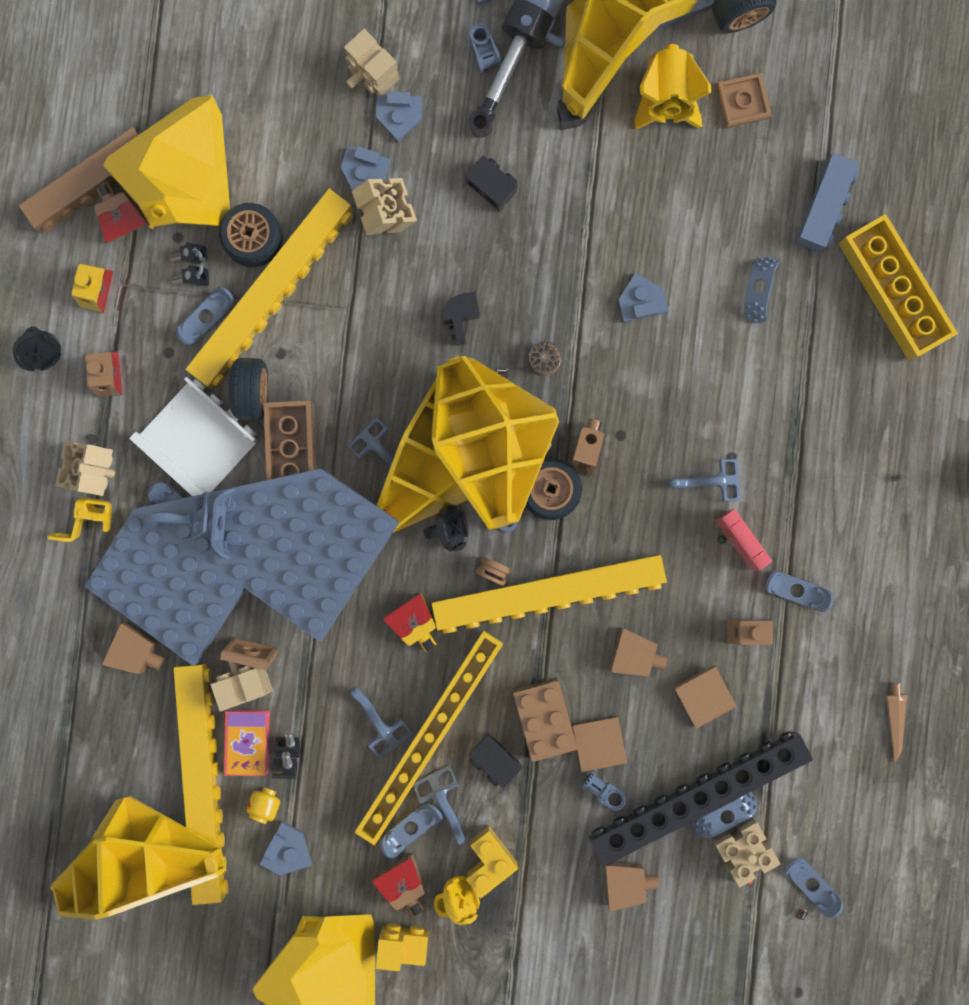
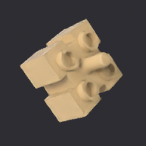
M365 28L344 46L347 55L345 60L349 64L347 68L352 73V76L346 81L350 88H354L364 79L363 85L371 94L375 92L377 95H383L399 80L396 60L384 48L382 49L378 45L377 41Z
M389 178L385 182L382 179H367L352 191L357 209H361L364 213L360 218L366 235L381 234L385 230L387 233H399L417 222L412 204H407L405 199L408 193L403 178Z
M64 441L61 455L63 464L62 469H58L55 486L103 496L104 490L108 485L107 478H113L115 475L113 469H108L112 464L113 450Z
M229 662L231 672L216 677L217 682L210 684L220 712L263 697L273 691L266 670L250 666L240 668L238 663Z
M752 817L736 825L738 831L732 835L725 831L711 839L721 858L727 862L725 866L739 888L756 879L753 873L759 869L765 874L781 865L772 848L766 842L762 843V841L766 840V837Z

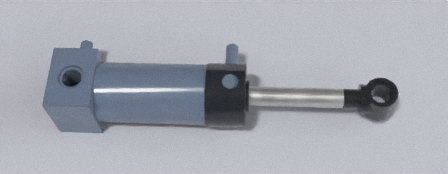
M514 0L502 25L503 31L512 37L513 41L482 106H478L469 117L470 130L476 137L483 138L491 133L492 123L496 116L494 111L525 46L542 49L547 41L557 47H564L566 40L551 33L555 25V18L564 0ZM479 119H484L487 124L483 128L475 127V122Z

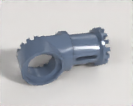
M592 770L586 777L588 780L585 779L580 788L583 790L587 789L597 796V800L607 808L615 811L621 810L626 801L622 790L609 782L605 783ZM610 794H620L622 797L621 802L618 805H611L608 801Z

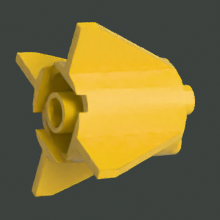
M669 44L665 49L647 57V71L640 84L642 99L634 120L635 129L638 130L654 121L666 123V119H673V123L686 121L698 129L702 128V118L696 101L711 94V84L693 59V55L683 49H679V46L676 44Z

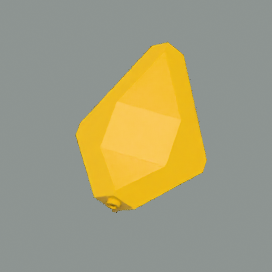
M573 0L566 8L564 74L561 86L563 88L562 101L566 104L567 109L573 115H578L583 119L624 60L660 24L690 13L695 8L697 0Z
M212 95L191 98L110 154L103 164L109 174L138 204L151 229L157 226L176 223L220 226L221 220L230 210L222 114Z
M466 356L450 358L446 360L447 363L437 366L431 438L435 452L489 530L519 522L559 423L555 408L473 358H467Z
M436 379L404 432L377 503L379 508L400 521L393 533L438 514L443 506L458 505L468 500L436 454L431 439Z
M128 796L115 800L91 840L51 884L50 889L53 891L59 916L97 920L216 878L227 870L220 846L137 799Z
M372 915L302 916L295 934L255 983L252 990L256 998L266 1005H375V923Z

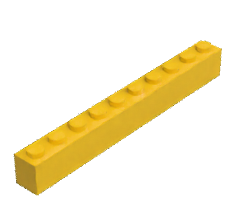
M330 188L326 191L185 370L210 389L218 387L224 381V374L229 368L231 369L233 362L243 350L247 351L251 347L253 337L257 332L261 333L266 328L268 318L272 314L275 315L281 309V302L286 296L290 297L296 289L295 284L300 278L304 279L308 275L310 265L314 260L318 261L323 256L326 245L335 241L341 226L347 225L353 217V209L347 201Z
M661 555L436 601L432 602L437 631L443 630V634L457 631V626L465 625L466 629L480 626L479 622L488 620L489 624L502 622V617L511 615V619L525 617L524 612L534 611V615L548 612V607L556 606L557 610L571 607L570 603L579 601L580 605L593 603V598L602 596V600L616 598V593L625 591V595L639 593L638 589L647 587L648 591L662 588L661 584L667 583L662 557Z
M485 630L482 631L355 831L357 835L375 846L501 649L502 641Z
M207 663L195 666L180 665L174 667L186 828L220 846L222 850L225 844L224 833H220L223 813L222 809L218 808L221 789L216 783V776L219 775V765L214 759V753L217 752V741L215 738L213 739L212 729H215V717L211 715L210 706L213 705V693L209 692L208 682H211V670L207 668ZM223 856L224 862H225V866H227L226 857ZM224 873L216 878L191 886L192 905L221 903L226 894H228V881L224 880Z

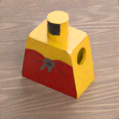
M84 264L78 265L72 297L80 308L104 313L114 271Z
M422 593L383 618L408 646L418 641L426 652L437 645L430 635V632L437 628Z

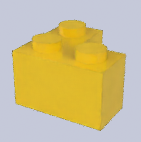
M487 826L471 839L470 846L482 861L466 873V880L477 895L482 898L517 871L518 862L490 826Z
M395 923L382 926L378 941L376 969L400 971L401 964L425 966L429 930H424L422 926L401 928V925Z

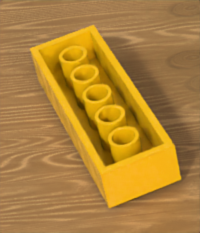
M886 214L846 236L838 243L908 361L921 356L958 334Z

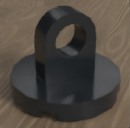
M32 326L16 340L12 352L15 362L22 369L27 371L40 369L43 371L54 366L60 360L62 349L59 340L54 334Z
M456 505L443 506L439 510L437 525L426 527L423 529L425 539L439 537L444 548L449 552L460 551L465 547L466 542H464V538L468 537V526L461 510L458 511Z

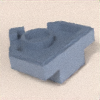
M387 92V95H377L376 120L399 143L410 130L422 122L423 98L422 96H411L410 92Z
M347 146L341 170L353 191L367 179H382L385 182L391 165V159L380 156L378 152L357 146V149Z
M635 272L618 300L623 323L668 313L664 290Z
M282 821L259 865L278 875L312 866L313 863L308 852L304 832Z

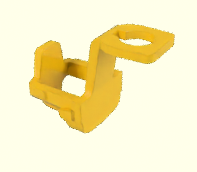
M80 497L75 503L74 518L76 519L72 534L52 532L47 535V539L63 542L74 541L80 536L84 519L103 521V532H108L111 527L112 518L111 503L89 497ZM94 504L105 505V509L97 508Z

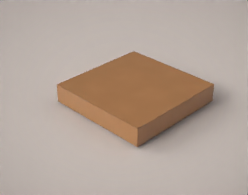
M761 72L716 83L726 129L767 120L772 117Z
M234 637L221 652L220 659L267 670L277 657L278 648Z
M715 665L673 687L696 729L737 707Z
M618 716L572 725L581 772L627 763Z

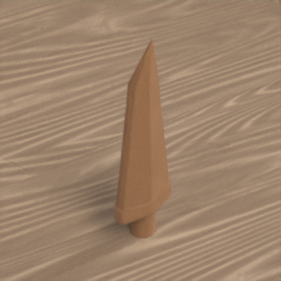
M896 682L891 683V694L885 695L894 764L902 752L907 694H901V683Z

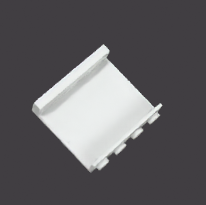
M186 377L184 380L188 383L142 433L135 432L129 439L189 494L196 496L206 491L213 492L259 441L254 437L257 433L247 424L243 427L237 422L239 419L232 415L230 409L226 412L220 406L223 402L213 393L209 396L203 391L206 387L195 378L192 381Z

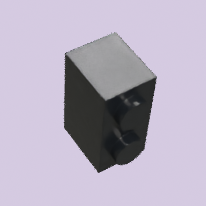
M483 155L465 175V183L500 212L517 193V180L510 173H503L499 169V164L494 159H487Z
M489 732L469 752V757L471 758L469 762L479 771L482 768L488 774L486 778L495 787L500 785L504 788L523 768L522 764Z

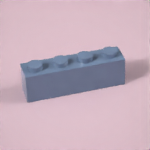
M834 152L827 159L796 238V244L818 253L831 246L835 236L832 234L834 226L837 227L843 216L840 213L843 205L846 206L851 196L848 190L850 185H854L858 178L859 171L856 170L859 162Z

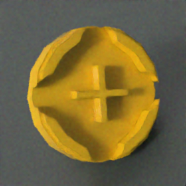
M465 876L450 878L443 888V893L438 894L434 899L436 913L441 917H449L458 925H466L475 921L478 914L476 915V910L480 906L479 896L467 882Z

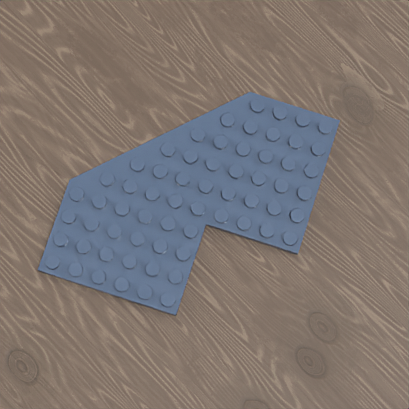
M324 469L307 471L233 487L237 490V494L231 498L230 506L226 507L224 540L227 541V549L233 556L231 559H225L222 556L216 555V551L210 546L214 499L221 494V491H227V489L209 493L206 532L195 539L191 538V525L158 523L156 528L148 529L142 525V520L145 515L157 512L188 515L194 511V500L199 495L133 509L84 587L192 666L198 664L245 590H248L320 642L336 621L400 521ZM204 498L199 502V510L203 507ZM218 518V523H217V525H218V528H219L220 519ZM202 520L197 525V532L201 530Z

